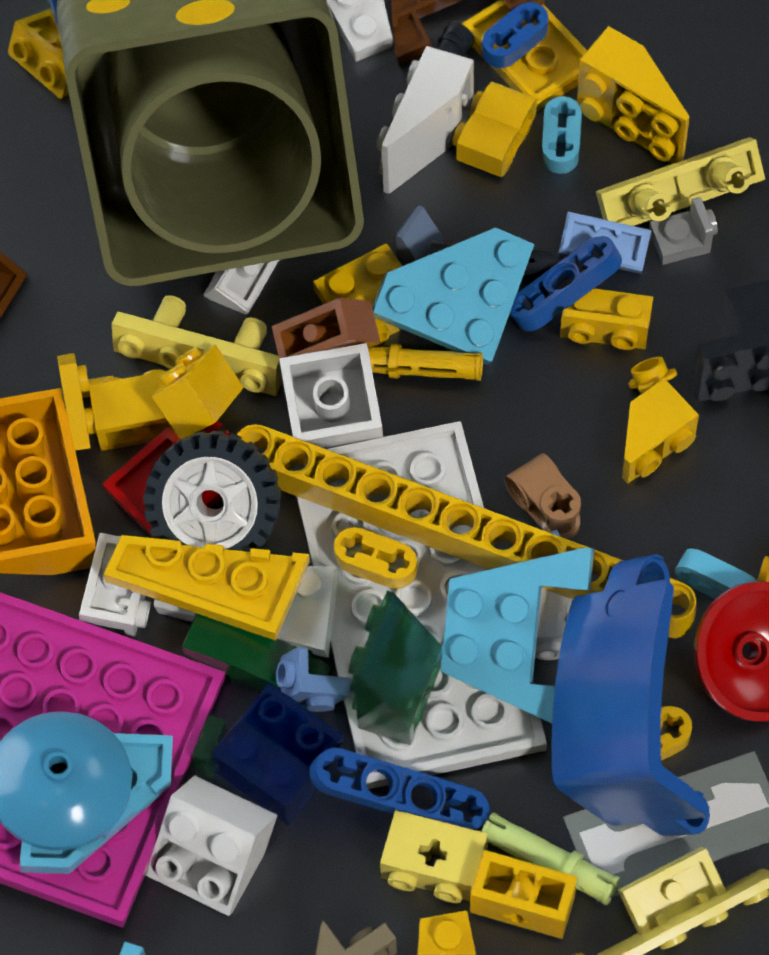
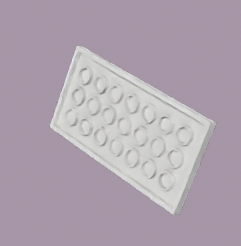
M461 421L327 449L484 508ZM294 464L290 467V471H300L306 465ZM335 479L328 485L339 487L345 484L347 480ZM377 494L372 496L369 500L371 502L376 503L382 502L386 500L388 496L384 494ZM296 496L312 566H335L339 574L330 644L338 677L351 678V697L344 700L355 752L428 775H436L546 751L547 742L539 717L440 672L449 579L489 569ZM420 509L412 512L410 516L423 518L430 512ZM459 525L451 531L456 534H464L472 528L467 525ZM358 527L404 543L415 552L417 559L416 577L408 586L394 589L342 570L336 563L334 555L335 538L346 528ZM355 543L353 548H347L348 557L353 558L357 552L363 553L362 545L359 543ZM397 558L394 564L389 563V571L392 573H396L399 567L404 568L403 559ZM372 772L367 777L366 785L368 789L389 785V782L383 774Z

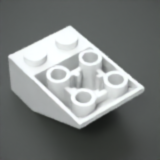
M426 46L420 61L414 60L407 76V90L405 94L399 93L397 95L392 110L393 121L390 127L384 126L378 138L377 150L382 151L378 173L383 175V191L390 194L453 146L452 141L457 126L461 121L466 123L471 115L470 108L474 91V60Z

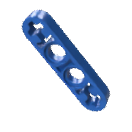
M342 748L325 750L313 760L310 767L312 784L319 791L394 814L395 810L472 830H477L484 825L490 814L487 798L482 792L474 788ZM334 760L337 762V770L342 773L351 775L357 770V767H360L361 770L357 774L356 779L340 776L332 782L329 780L330 773L323 770V766H327ZM379 772L387 778L389 791L386 796L377 797L368 790L366 784L370 773ZM414 786H424L432 793L433 804L429 810H421L413 804L411 791ZM465 801L469 802V810L475 812V816L466 821L463 820V812L453 808H448L440 815V811L445 803L459 806Z

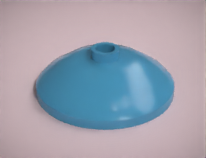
M49 712L21 722L0 741V823L20 841L46 850L79 848L105 835L124 813L131 793V766L122 743L102 723L78 713ZM55 763H63L67 766V770L62 774H54L50 771V767Z

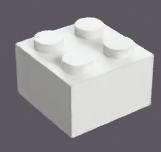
M367 343L279 358L293 437L324 449L383 437Z

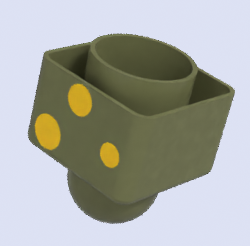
M327 0L57 1L56 13L66 82L104 268L114 281L126 286H141L337 250L350 245L358 238L364 224L338 31Z

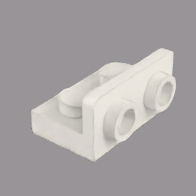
M100 533L79 612V620L90 624L124 630L126 637L135 640L137 628H145L147 625L150 601H145V595L105 582L103 574L119 542L120 536Z

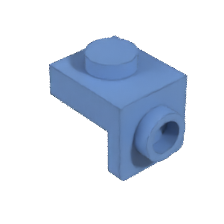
M297 647L281 657L276 670L277 685L281 687V702L307 704V710L324 712L335 709V704L351 697V678L309 674L307 648Z

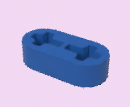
M522 3L488 29L482 40L483 59L487 64L497 68L508 67L541 42L548 31V13L545 8L538 3ZM534 20L537 21L536 26L531 24ZM522 21L529 23L522 28ZM506 43H508V49H507V50L502 47V46H504ZM496 44L497 46H499V48L495 50L493 49V45Z

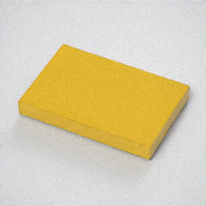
M502 0L495 2L462 23L474 35L475 43L473 47L482 57L484 34L508 14ZM542 5L548 13V31L545 38L514 64L504 68L491 66L513 90L537 98L536 112L544 108L550 100L561 97L578 86L580 59L587 52L585 47L545 5ZM534 20L531 24L536 26L537 21ZM522 21V28L529 23ZM508 43L502 46L506 50L508 49ZM496 44L493 45V49L499 48Z

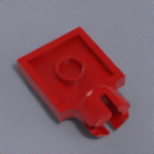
M216 421V423L199 432L211 433L213 431H220L219 428L223 424ZM169 427L163 430L102 483L104 491L151 538H154L150 532L152 526L150 521L146 522L144 514L146 504H143L147 479L155 463L168 448L180 440L178 435ZM226 430L224 434L231 435V432ZM206 490L202 492V501L210 509L222 499V496L216 491Z

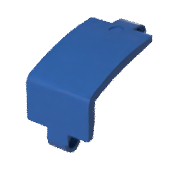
M648 555L619 561L613 566L604 591L575 596L572 599L564 628L555 681L552 717V776L554 784L560 792L608 824L615 826L643 823L664 837L700 834L706 829L710 819V807L702 796L704 793L694 791L687 783L665 769L661 763V701L674 586L670 583L669 570L666 563L662 560L664 557Z

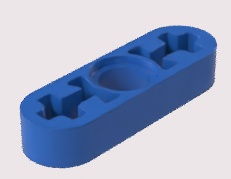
M598 236L588 240L518 292L510 314L519 328L524 331H534L543 327L562 313L563 309L570 307L613 275L622 263V256L613 241L606 236ZM574 278L573 282L567 287L557 289L558 285L564 280Z

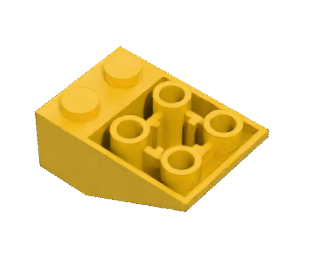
M608 26L580 59L577 102L581 107V112L588 119L599 121L615 130L624 140L634 141L646 148L654 157L661 161H668L671 164L683 161L690 116L645 47Z

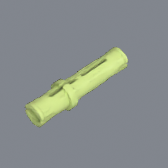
M495 812L489 816L491 822L487 820L482 829V832L488 833L489 844L502 849L522 861L577 876L576 889L592 896L604 905L609 904L611 901L610 896L613 897L617 890L620 877L614 876L583 860L584 855L576 850L570 853L547 840L507 821Z

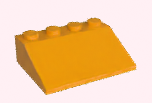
M61 388L0 398V574L56 575L91 568L96 541Z

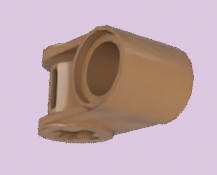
M539 454L505 476V485L511 497L520 508L528 513L541 530L550 533L557 529L560 536L568 540L578 533L580 528L579 512L581 509V498L546 454Z

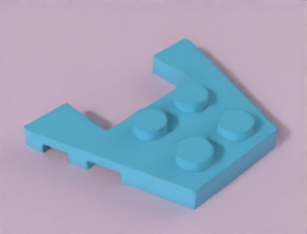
M576 549L449 579L440 672L552 723L555 686L533 683L541 591L543 586L590 591L594 549Z

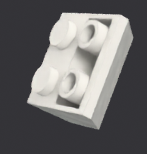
M194 775L171 795L146 876L229 916L234 911L265 854L278 815Z

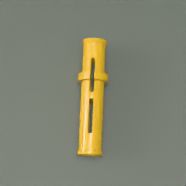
M391 344L390 348H368L372 373L388 374L389 378L399 379L400 375L461 378L481 381L483 353L403 349L401 344Z

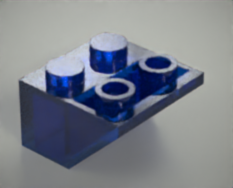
M269 683L211 752L216 774L266 810L277 814V818L289 826L318 790L312 784L310 778V767L313 760L325 750L339 748L344 735ZM331 763L323 766V770L327 771Z

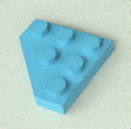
M493 228L386 273L381 281L372 305L374 317L455 352L483 353V363L488 365L494 358L534 244L498 228Z
M114 733L128 755L132 774L130 798L118 822L98 840L75 849L46 850L22 842L20 871L27 873L70 874L170 788L173 736ZM55 763L50 767V771L54 774H62L67 770V766L63 763Z

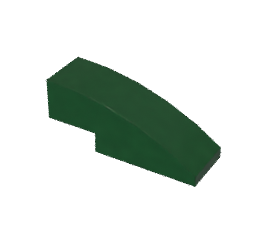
M196 614L182 645L185 658L225 671V674L229 675L233 684L280 699L281 687L277 685L276 681L277 666L284 654L297 648L278 638L275 641L200 614ZM308 653L309 674L330 676L333 670L332 666ZM295 703V704H298V705L307 707V704Z

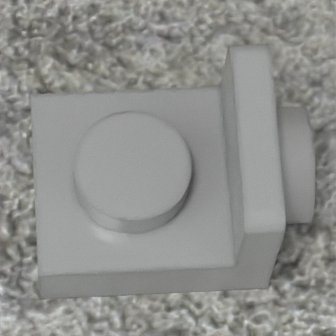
M701 197L691 200L690 211L669 216L663 221L653 220L649 223L650 235L662 265L710 253L713 235L718 232L715 215L711 209H705Z

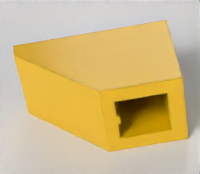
M665 378L630 402L622 478L627 484L639 475L641 477L649 476L660 466L663 458L673 451L676 453L684 451L696 438L699 414Z

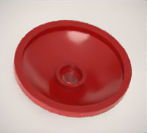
M769 582L743 583L720 594L703 614L694 640L695 668L705 692L725 712L749 721H769ZM746 643L751 647V654L747 659L742 654V648Z

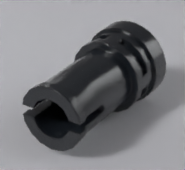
M449 22L439 37L438 45L435 49L463 57L467 50L475 43V37L464 25L458 22Z

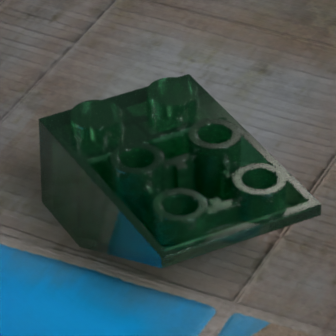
M387 590L381 606L374 604L369 612L365 631L369 632V636L365 646H356L350 660L348 673L353 674L350 691L355 693L352 709L357 712L359 729L411 746L441 669L442 645L394 592Z

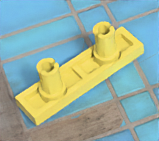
M749 137L597 190L596 195L603 220L635 226L649 220L663 221L672 212L691 206L693 198L701 197L702 201H706L728 192L742 193L749 185L765 180V174L756 139Z
M168 295L163 298L153 321L118 311L111 324L114 352L122 353L129 358H140L172 369L177 366L176 359L190 349L198 347L200 352L216 344L245 389L251 392H262L276 396L282 384L279 356L259 350L267 334V326L259 319L246 318L234 343L178 328L186 313V304L180 298Z

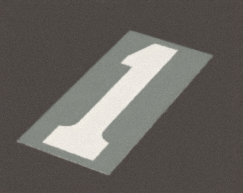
M755 751L678 777L694 791L704 793L702 796L710 807L709 823L700 834L664 837L643 823L614 826L584 809L563 817L576 851L584 855L583 860L614 876L620 877L619 885L614 894L616 896L619 895L618 889L699 847L706 848L714 862L768 843L769 783Z

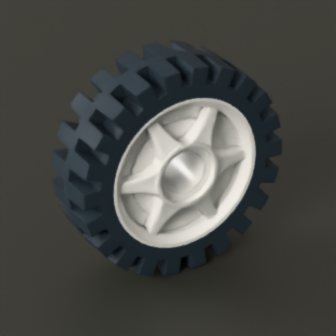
M203 431L179 440L158 459L146 482L143 504H146L144 514L146 522L150 521L152 526L150 532L153 537L180 541L181 545L205 547V544L224 545L226 550L250 552L251 548H261L275 527L281 506V489L277 483L278 476L275 469L272 470L270 467V460L265 454L261 455L257 451L258 447L252 442L246 443L241 440V436L233 433L225 435L224 431H213L211 433ZM206 490L218 492L223 498L224 506L220 509L208 508L202 501V492Z

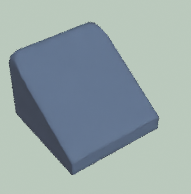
M420 205L414 207L395 235L397 259L407 264L429 255L431 240L443 242L442 234L424 207Z

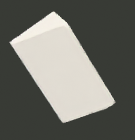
M279 260L217 271L204 292V296L211 301L246 315L251 310Z

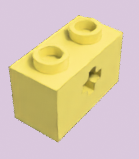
M395 810L380 861L381 878L388 880L387 883L390 886L399 890L414 891L417 887L434 892L435 897L446 902L460 903L462 899L470 901L471 890L483 851H487L488 833ZM432 855L440 856V860H437L434 866L426 865V861H429Z

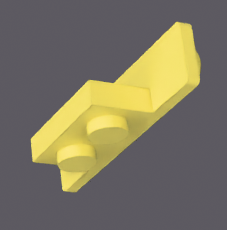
M699 847L618 889L637 934L597 955H643L658 946L660 949L673 947L687 938L686 931L700 924L702 927L715 925L728 917V909L742 902L744 905H751L769 896V870L759 869L724 887L707 849Z

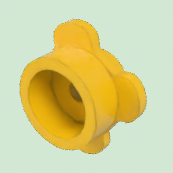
M652 357L636 364L631 369L633 379L628 382L630 389L638 388L640 393H644L664 378L667 381L673 379L677 375V371L675 368L667 369L662 357Z

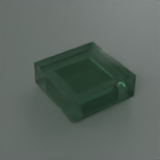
M210 715L205 721L192 754L198 774L210 778L214 776L229 738L224 719Z

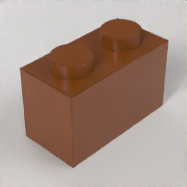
M338 298L272 326L279 358L367 343L369 348L381 343L371 301Z

